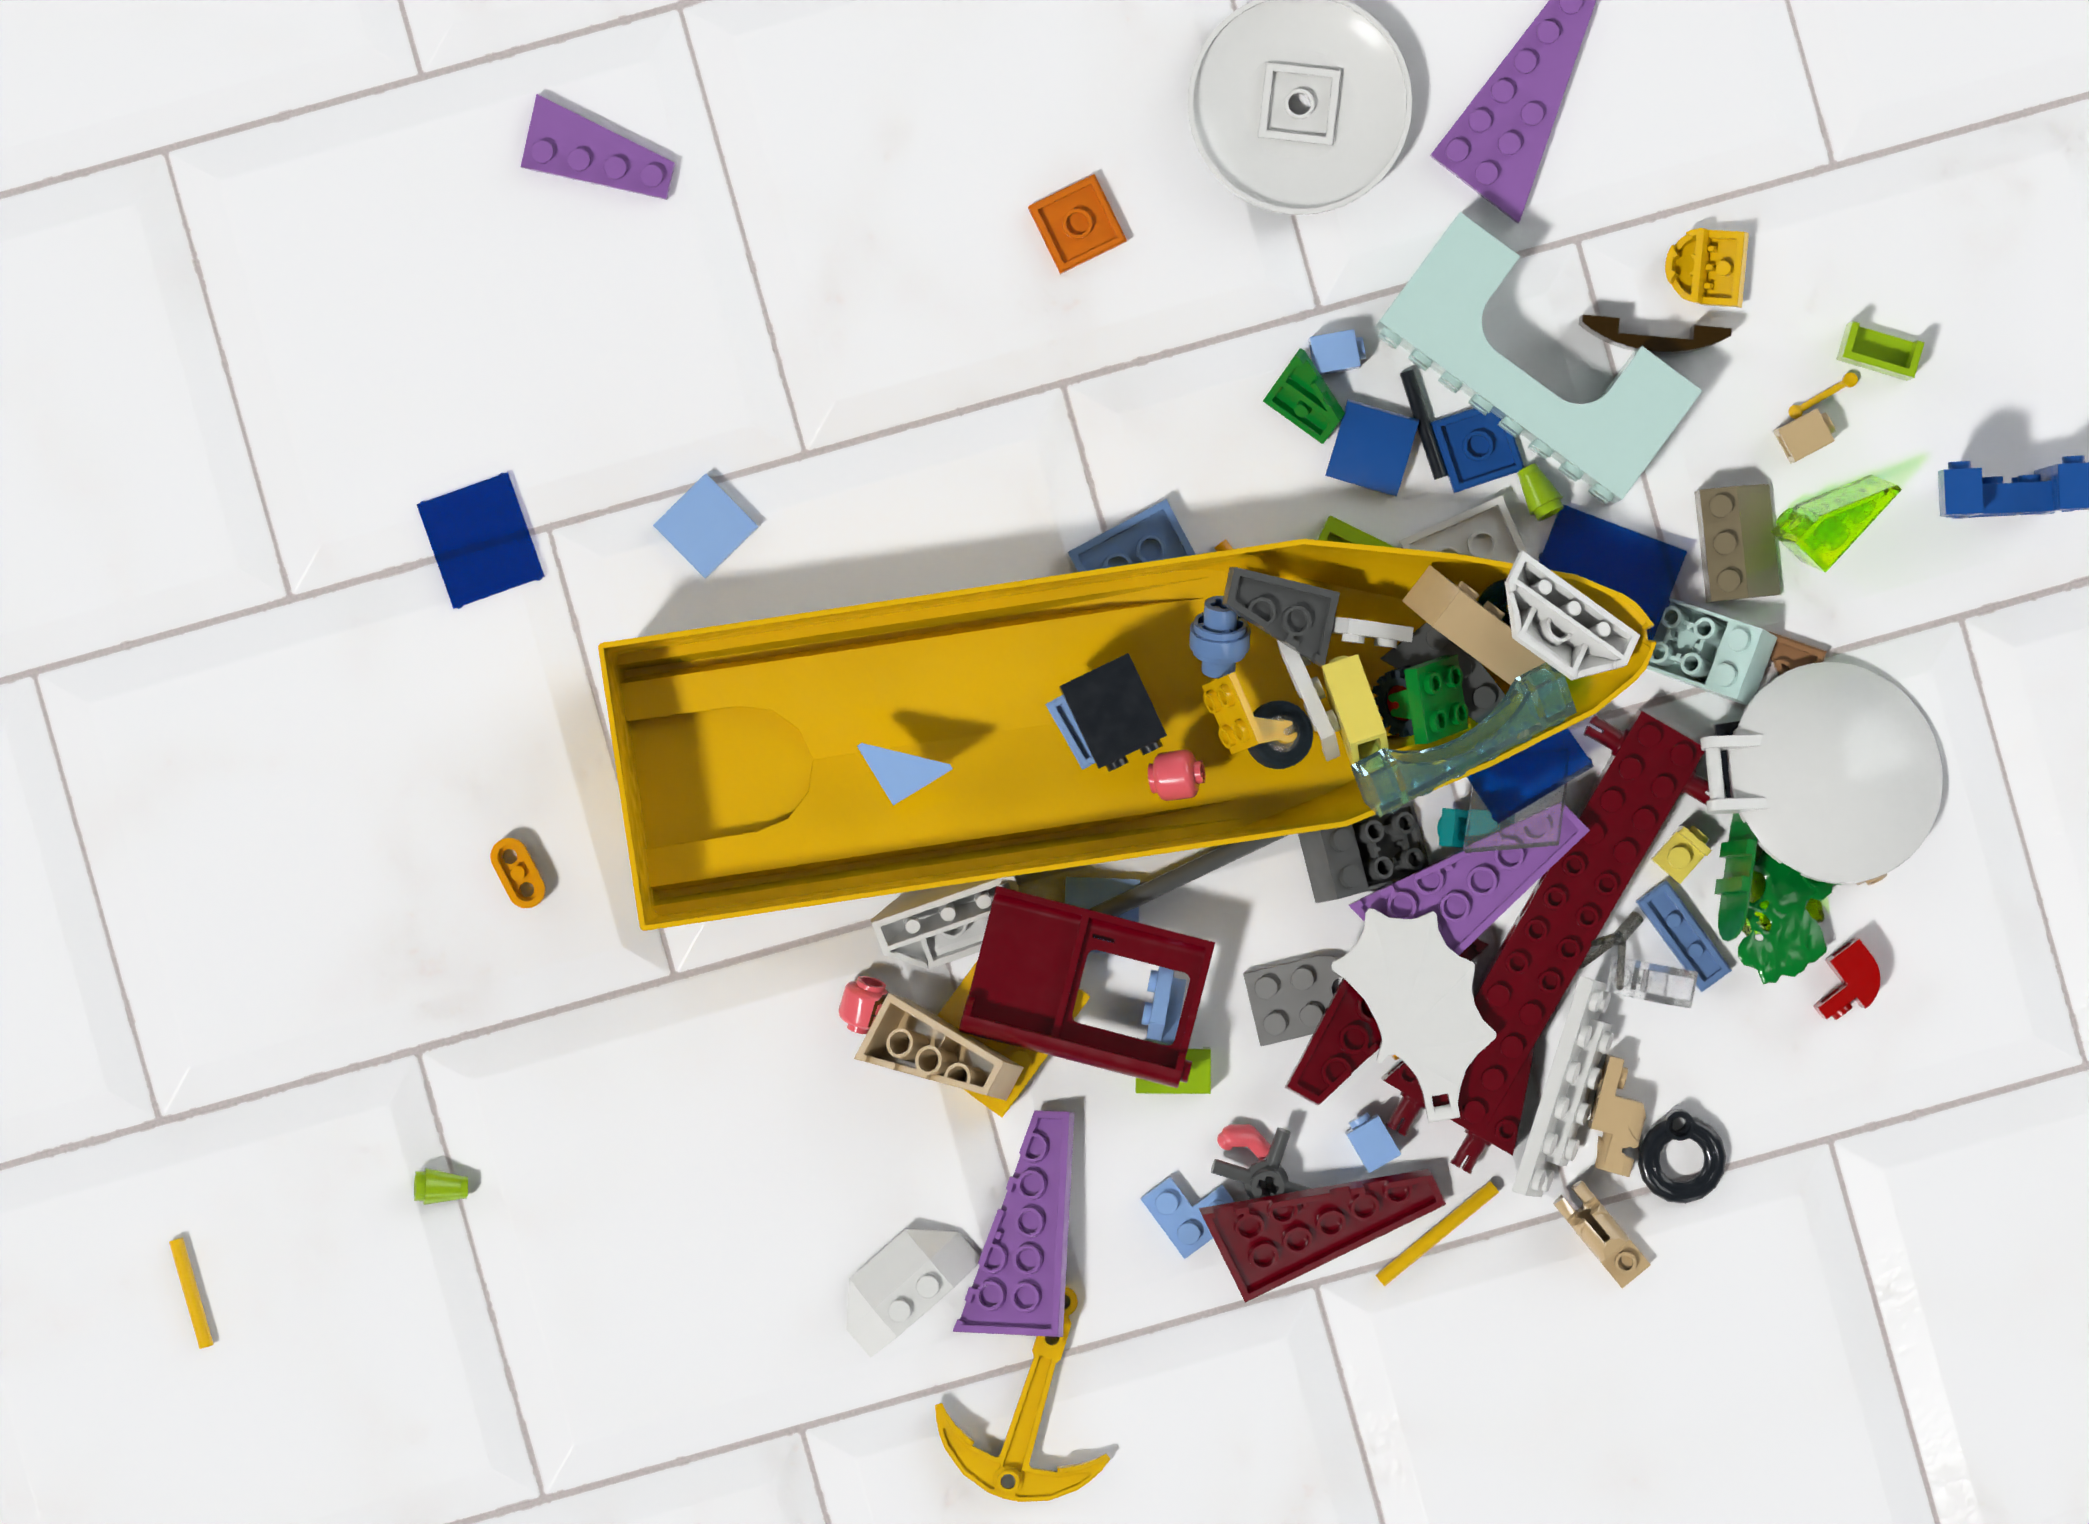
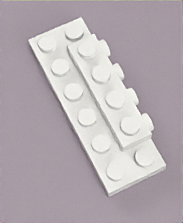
M1583 976L1579 978L1512 1192L1524 1196L1542 1197L1543 1191L1548 1192L1553 1182L1554 1171L1550 1170L1552 1163L1567 1167L1568 1161H1573L1576 1157L1580 1143L1576 1139L1579 1126H1584L1588 1120L1591 1110V1104L1587 1103L1591 1089L1596 1090L1599 1085L1602 1069L1598 1068L1602 1054L1609 1052L1614 1036L1610 1032L1612 1024L1598 1020L1600 1013L1605 1014L1611 998V993L1607 992L1609 984Z

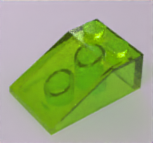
M1872 474L1798 503L1793 508L1786 509L1776 520L1777 526L1771 533L1801 562L1826 573L1902 489L1897 484Z

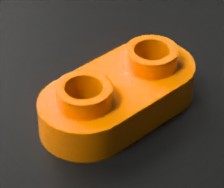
M504 838L498 841L491 850L490 859L510 900L520 908L537 906L545 897L546 885L526 845L516 838ZM508 849H512L517 853V859L512 864L504 860V853ZM525 882H529L534 886V893L530 897L524 896L521 893V886Z

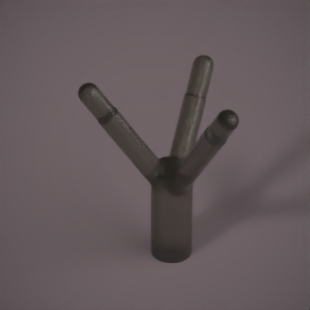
M1632 911L1614 933L1593 939L1591 945L1599 947L1584 958L1579 969H1583L1611 947L1617 945L1616 988L1622 990L1624 988L1626 941L1644 921L1643 917L1638 912Z

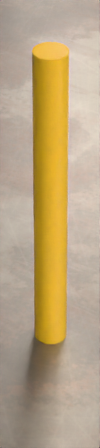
M1489 1181L1375 1276L1385 1287L1499 1193L1498 1189Z

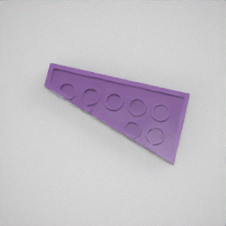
M1549 0L1430 155L1436 162L1517 224L1521 220L1596 0Z
M1561 803L1348 904V906L1363 921H1365V913L1368 908L1375 909L1387 917L1413 919L1434 911L1437 914L1439 932L1447 947L1459 956L1590 830L1564 803Z
M1034 1110L1019 1151L1020 1158L1013 1177L1010 1176L1007 1183L1005 1199L1001 1209L997 1210L978 1261L979 1269L972 1287L968 1288L964 1299L966 1304L960 1319L956 1321L953 1332L1063 1337L1074 1112Z

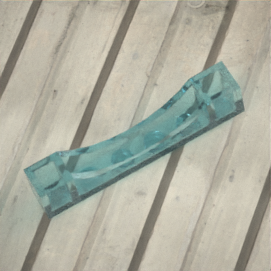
M1545 662L1515 678L1506 695L1495 709L1477 726L1460 737L1442 745L1422 750L1398 751L1383 748L1352 764L1351 768L1364 803L1381 817L1397 811L1402 805L1419 796L1431 793L1439 785L1463 776L1469 769L1485 761L1495 759L1501 752L1517 744L1527 742L1533 735L1548 727L1561 724L1565 718L1577 713L1565 676Z

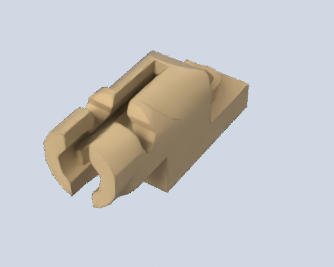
M1606 1054L1602 1076L1597 1087L1587 1125L1591 1129L1603 1132L1602 1137L1598 1136L1597 1158L1594 1167L1630 1177L1634 1159L1622 1153V1149L1629 1146L1631 1148H1638L1646 1113L1644 1103L1615 1095L1617 1088L1622 1090L1624 1088L1628 1068L1623 1067L1624 1059Z
M1580 1180L1570 1188L1581 1200V1208L1578 1210L1573 1209L1562 1194L1553 1204L1623 1289L1651 1264L1585 1183Z

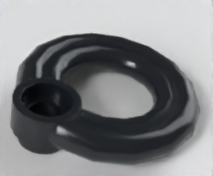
M1683 1109L1671 1110L1664 1120L1647 1132L1639 1147L1638 1167L1642 1181L1653 1194L1667 1202L1686 1204L1703 1199L1717 1187L1725 1171L1726 1152L1721 1137L1711 1125L1696 1117H1692ZM1678 1117L1683 1118L1684 1126L1679 1130L1673 1129V1120ZM1689 1138L1702 1149L1704 1155L1703 1167L1700 1173L1693 1179L1684 1182L1675 1181L1667 1177L1663 1172L1660 1164V1155L1664 1146L1671 1140L1682 1141Z

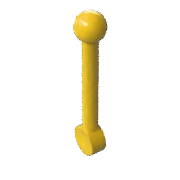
M1849 372L1843 376L1842 381L1803 404L1792 405L1788 410L1789 416L1797 419L1802 416L1805 410L1841 389L1854 387L1858 382L1857 375Z

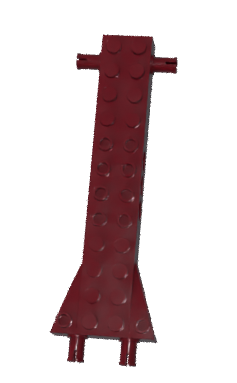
M1637 711L1627 729L1625 728L1623 731L1601 719L1596 714L1589 721L1590 724L1601 729L1602 732L1586 726L1583 735L1611 750V757L1576 815L1590 831L1538 880L1473 992L1475 1006L1482 1019L1496 1032V1038L1474 1058L1466 1069L1458 1099L1460 1117L1450 1119L1466 1129L1464 1132L1467 1133L1450 1163L1460 1168L1468 1155L1461 1169L1469 1174L1472 1173L1486 1146L1490 1147L1493 1144L1513 1156L1534 1045L1679 795L1686 793L1706 806V802L1710 800V796L1705 793L1706 791L1709 792L1708 780L1696 774L1697 770L1695 769L1705 752L1701 750V745L1644 711ZM1402 1060L1392 1070L1382 1076L1381 1079L1400 1090V1095L1403 1096L1385 1125L1395 1130L1401 1119L1404 1118L1397 1132L1406 1137L1422 1108L1425 1109V1104L1417 1077ZM1448 1094L1432 1096L1433 1106L1449 1104Z

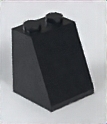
M1129 653L1059 686L1098 769L1106 766L1108 772L1129 763L1126 755L1140 749L1142 755H1145L1163 746L1160 739L1167 736Z

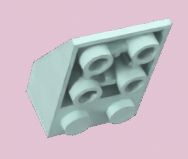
M1663 596L1653 623L1654 627L1651 628L1648 640H1655L1657 643L1646 669L1747 705L1758 691L1777 637L1762 628Z

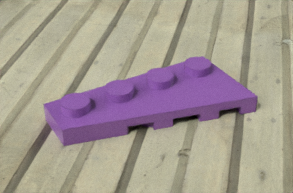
M536 94L521 168L664 200L668 199L675 167L673 161Z

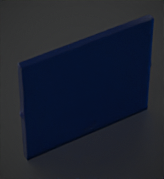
M1563 504L1564 508L1556 516L1544 550L1538 556L1539 563L1549 570L1576 574L1620 592L1635 601L1654 624V627L1647 630L1648 640H1653L1665 608L1670 605L1669 598L1688 551Z

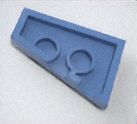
M1167 499L1072 549L1068 552V555L1077 571L1082 572L1196 555Z

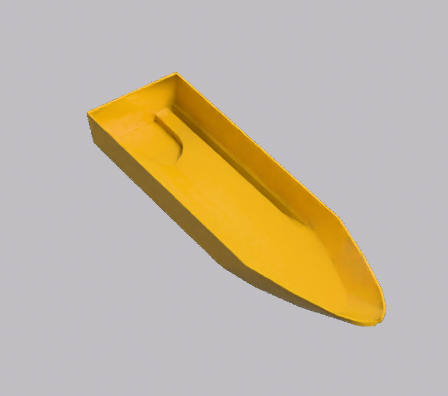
M1298 539L603 642L598 645L639 927L641 930L647 931L1346 827L1487 769L1596 714L1632 685L1646 670L1657 643L1655 640H1648L1647 630L1654 627V624L1641 607L1626 595L1576 574L1551 570L1640 634L1628 664L1622 668L1575 680H1570L1560 673L1536 704L1483 665L1510 700L1506 705L1481 724L1470 719L1472 730L1453 734L1429 744H1415L1389 751L1391 764L1358 775H1354L1339 731L1335 732L1341 756L1326 761L1322 752L1319 734L1313 730V742L1308 754L1298 764L1285 769H1272L1261 765L1252 757L1248 749L1232 755L1229 748L1223 745L1218 732L1220 727L1215 715L1207 709L1204 703V690L1202 688V685L1212 682L1217 678H1211L1202 673V661L1194 656L1189 646L1190 625L1198 614L1204 612L1205 600L1213 596H1224L1229 568L1238 567L1340 592L1335 617L1414 627V632L1425 624L1426 621L1402 600L1429 565H1431L1457 586L1463 581L1480 594L1476 600L1482 605L1488 600L1505 613L1502 620L1510 625L1505 581L1513 563L1455 553ZM1247 621L1251 629L1250 649L1242 660L1236 662L1235 673L1252 712L1265 703L1280 700L1291 702L1306 713L1303 705L1304 701L1302 698L1300 699L1280 654L1277 639ZM1331 633L1325 664H1328L1338 656L1346 655L1350 657L1358 654L1371 691L1374 686L1379 685L1376 682L1379 677L1396 669L1380 659L1393 648L1374 646L1375 639L1365 638L1364 644L1342 641L1341 634ZM1129 653L1167 736L1160 739L1163 746L1145 755H1142L1140 749L1126 755L1129 763L1108 772L1106 766L1098 769L1096 763L1082 770L1045 704L1062 695L1059 686ZM1311 662L1310 665L1306 666L1307 672L1311 679L1316 676L1318 677L1326 695L1325 698L1320 700L1325 711H1329L1331 707L1327 699L1322 667ZM1372 693L1374 698L1378 697L1377 694ZM1391 726L1385 728L1387 736L1392 735L1388 733ZM1289 727L1284 729L1285 735L1291 734ZM864 743L950 764L953 769L893 805L857 745ZM1290 743L1281 744L1277 749H1285ZM1184 749L1191 751L1196 761H1203L1206 774L1205 783H1200L1197 795L1188 799L1164 801L1159 797L1158 793H1152L1148 780V765L1154 762L1157 754Z

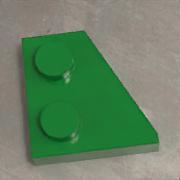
M1302 348L1298 350L1263 400L1264 403L1321 444H1324L1345 415L1344 410Z

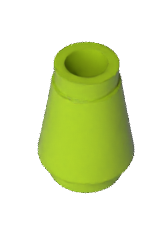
M1537 463L1531 464L1517 473L1530 515H1535L1537 521L1548 519L1564 508L1561 502L1563 496L1542 470L1539 469Z
M425 1168L424 1171H415L414 1201H423V1205L467 1199L468 1176H460Z

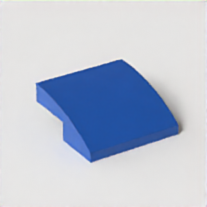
M1348 399L1344 409L1345 415L1340 422L1325 476L1397 497L1419 419Z

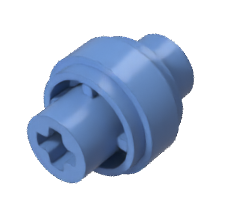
M1213 596L1206 599L1204 602V612L1198 614L1190 625V649L1193 651L1194 656L1202 661V673L1217 679L1235 672L1236 662L1242 660L1250 649V626L1246 619L1222 605L1224 596Z

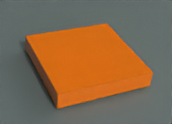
M1095 174L1028 206V210L1060 275L1127 242Z

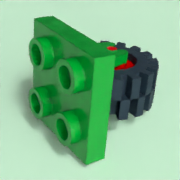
M1458 654L1444 655L1412 667L1411 665H1406L1394 669L1379 677L1376 681L1379 685L1373 687L1372 693L1378 695L1374 699L1376 705H1378L1380 716L1383 717L1382 722L1385 728L1391 726L1388 733L1392 735L1398 733L1399 737L1414 735L1415 744H1429L1469 729L1467 721L1468 708L1464 701L1462 688L1463 674L1459 667Z

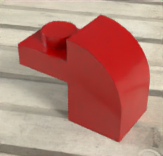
M1854 937L1825 959L1842 984L1813 1005L1821 1018L1828 1019L1832 1016L1834 1020L1839 1019L1852 1009L1853 1006L1850 1002L1853 999L1861 1008L1866 1009L1878 994L1881 981L1878 964L1862 941Z

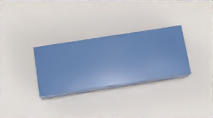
M1667 880L1662 881L1635 901L1700 992H1703L1732 971Z

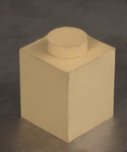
M1818 408L1773 432L1787 459L1792 464L1834 442L1832 433L1836 432L1828 414L1826 412L1820 414Z

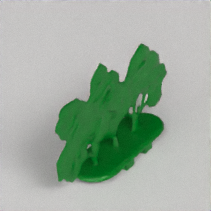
M1733 813L1728 842H1722L1719 857L1726 859L1724 877L1716 879L1714 894L1721 895L1718 913L1719 934L1723 940L1727 942L1732 941L1741 933L1746 919H1748L1752 932L1744 937L1738 946V957L1742 964L1758 970L1763 984L1776 983L1781 975L1796 977L1805 970L1808 963L1816 962L1827 951L1822 928L1807 911V902L1811 898L1819 901L1824 900L1832 893V888L1835 884L1801 876L1800 872L1783 862L1779 864L1764 850L1760 858L1755 861L1758 839L1751 831L1747 822L1743 823L1739 813ZM1753 872H1761L1766 882L1764 894L1754 903L1749 902ZM1767 900L1770 902L1766 909L1759 906L1763 901ZM1756 911L1767 916L1771 922L1770 931L1764 930L1757 923L1760 916L1754 914ZM1755 931L1761 933L1763 936L1762 941L1755 939Z

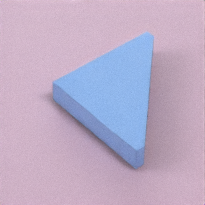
M864 743L857 745L893 805L953 769L947 763Z

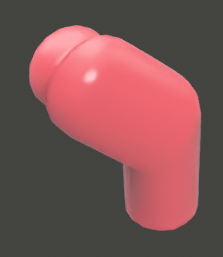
M1230 1124L1224 1127L1217 1137L1218 1144L1222 1149L1230 1151L1233 1147H1248L1259 1160L1267 1157L1271 1147L1259 1131L1250 1124Z

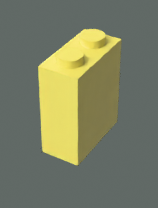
M1356 654L1350 657L1346 655L1338 656L1328 664L1322 665L1327 699L1341 729L1339 733L1354 775L1391 764L1387 733L1359 655Z

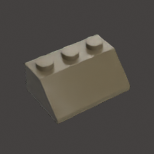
M1769 484L1730 486L1695 491L1706 603L1781 595Z

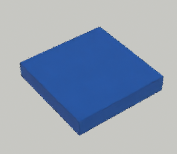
M1473 408L1431 422L1453 493L1517 473L1525 468L1515 437L1498 426L1501 418L1491 411L1485 416Z

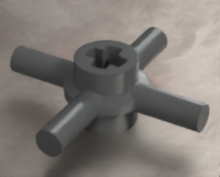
M1277 1128L1266 1160L1257 1161L1249 1168H1244L1214 1159L1211 1167V1173L1242 1182L1247 1195L1251 1199L1313 1189L1290 1182L1285 1169L1280 1165L1291 1132L1284 1128ZM1267 1176L1272 1178L1273 1184L1267 1183L1265 1188L1260 1186L1259 1180L1265 1181Z

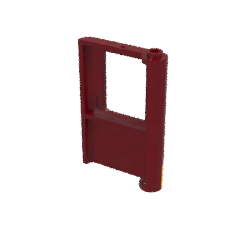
M996 886L959 1032L1178 1088L1180 1081L1187 1083L1193 1061L1186 1060V1055L1215 942ZM1098 950L1183 972L1189 976L1190 982L1175 1040L1171 1045H1163L1078 1023L1073 1019V1010L1090 951Z

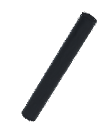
M1414 369L1400 373L1413 417L1419 419L1417 429L1433 478L1437 480L1446 477L1448 473Z

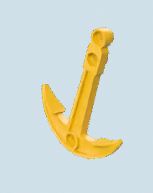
M1065 1287V1295L1070 1298V1305L1064 1309L1063 1337H1059V1341L1056 1344L1050 1345L1045 1341V1336H1036L1032 1348L1034 1357L1003 1447L998 1456H993L973 1446L974 1440L955 1424L943 1404L935 1405L936 1422L940 1438L945 1450L959 1470L986 1492L1003 1499L1017 1502L1053 1500L1082 1488L1095 1478L1110 1461V1457L1105 1453L1083 1463L1057 1466V1471L1032 1468L1029 1464L1055 1365L1061 1360L1072 1325L1069 1315L1076 1310L1078 1305L1077 1296L1069 1287ZM1006 1474H1011L1015 1478V1484L1011 1488H1005L1001 1484V1478Z

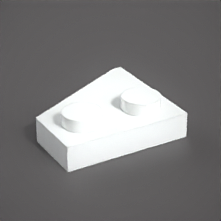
M1335 617L1332 633L1341 634L1342 641L1364 644L1365 638L1375 639L1374 646L1397 648V641L1412 642L1414 627Z

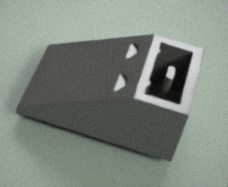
M1413 801L1397 805L1346 827L1298 834L1315 903L1337 900L1388 886L1429 866Z

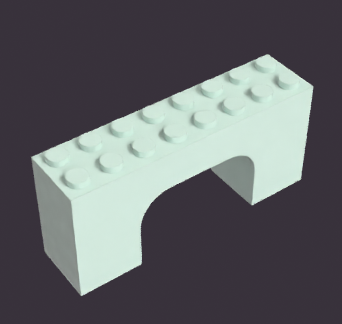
M1459 212L1375 326L1381 331L1378 337L1394 349L1400 345L1411 354L1408 359L1420 369L1426 371L1429 367L1441 375L1438 381L1450 391L1456 393L1461 390L1471 398L1468 403L1486 416L1491 411L1501 418L1498 426L1515 438L1520 434L1531 441L1528 446L1529 449L1545 460L1550 458V456L1561 464L1558 470L1575 482L1580 479L1584 480L1591 486L1588 492L1599 501L1606 504L1610 501L1616 503L1623 500L1703 390L1641 346L1632 353L1605 392L1596 401L1576 404L1565 401L1498 353L1487 341L1482 327L1484 308L1521 256Z

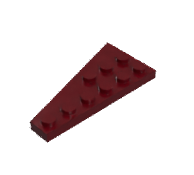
M1477 938L1459 956L1471 961L1489 944ZM1344 978L1340 982L1284 1087L1315 1105H1320L1364 1061L1371 1057L1380 1048L1382 1041L1378 1025L1365 1000Z
M1424 1169L1199 1208L1246 1303L1446 1205L1431 1171Z

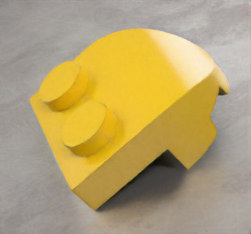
M1706 228L1687 231L1686 235L1675 245H1672L1667 253L1665 273L1668 282L1680 297L1690 302L1704 306L1742 308L1749 233L1743 231L1708 230Z

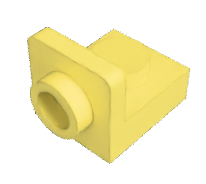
M1693 825L1689 830L1684 826H1679L1651 860L1678 884H1681L1703 857L1708 856L1712 851L1705 845L1709 838Z

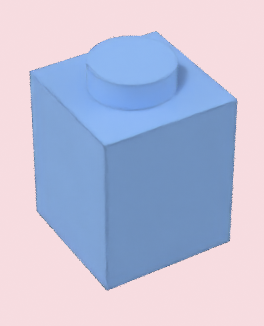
M1354 329L1312 336L1308 339L1312 362L1320 375L1359 369L1361 366L1360 359H1366L1363 338L1356 337Z
M1366 1112L1348 1123L1351 1129L1347 1130L1345 1134L1368 1173L1402 1155L1378 1114L1370 1117L1369 1113Z

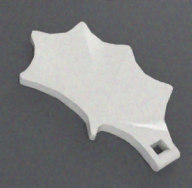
M1368 908L1365 913L1364 929L1359 941L1347 954L1333 961L1331 968L1362 996L1378 1025L1382 1041L1376 1061L1382 1064L1387 1056L1396 1055L1407 1064L1417 1077L1423 1093L1428 1123L1459 1118L1458 1099L1466 1069L1474 1058L1496 1038V1032L1482 1019L1475 1006L1472 992L1475 964L1458 956L1447 947L1439 932L1437 914L1434 911L1413 919L1390 918L1375 909ZM1448 1094L1449 1104L1433 1106L1432 1096Z

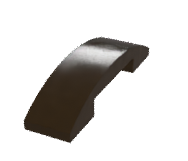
M1583 314L1579 317L1578 323L1587 332L1611 345L1635 351L1643 346L1652 354H1680L1704 349L1731 336L1732 328L1694 325L1690 328L1689 339L1619 333L1620 318Z

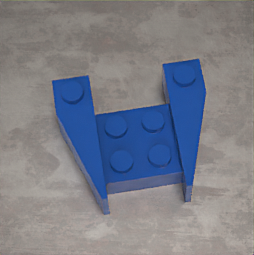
M2084 455L2062 457V464L2034 470V475L2012 477L2011 483H2003V476L1982 477V467L1971 468V461L1948 462V469L1938 471L1940 517L1963 519L2055 514L2056 511L2089 510V462H2085Z

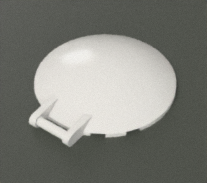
M1821 662L1789 670L1762 687L1752 697L1744 708L1745 712L1733 735L1708 736L1700 739L1701 750L1705 751L1710 796V800L1706 802L1707 813H1739L1743 823L1747 822L1751 831L1759 840L1757 843L1768 855L1779 864L1783 862L1800 872V875L1806 878L1833 884H1850L1871 880L1892 871L1908 860L1920 848L1930 833L1939 811L1943 786L1942 765L1937 743L1930 726L1914 702L1902 690L1881 675L1859 666L1839 662ZM1720 751H1727L1730 799H1725Z

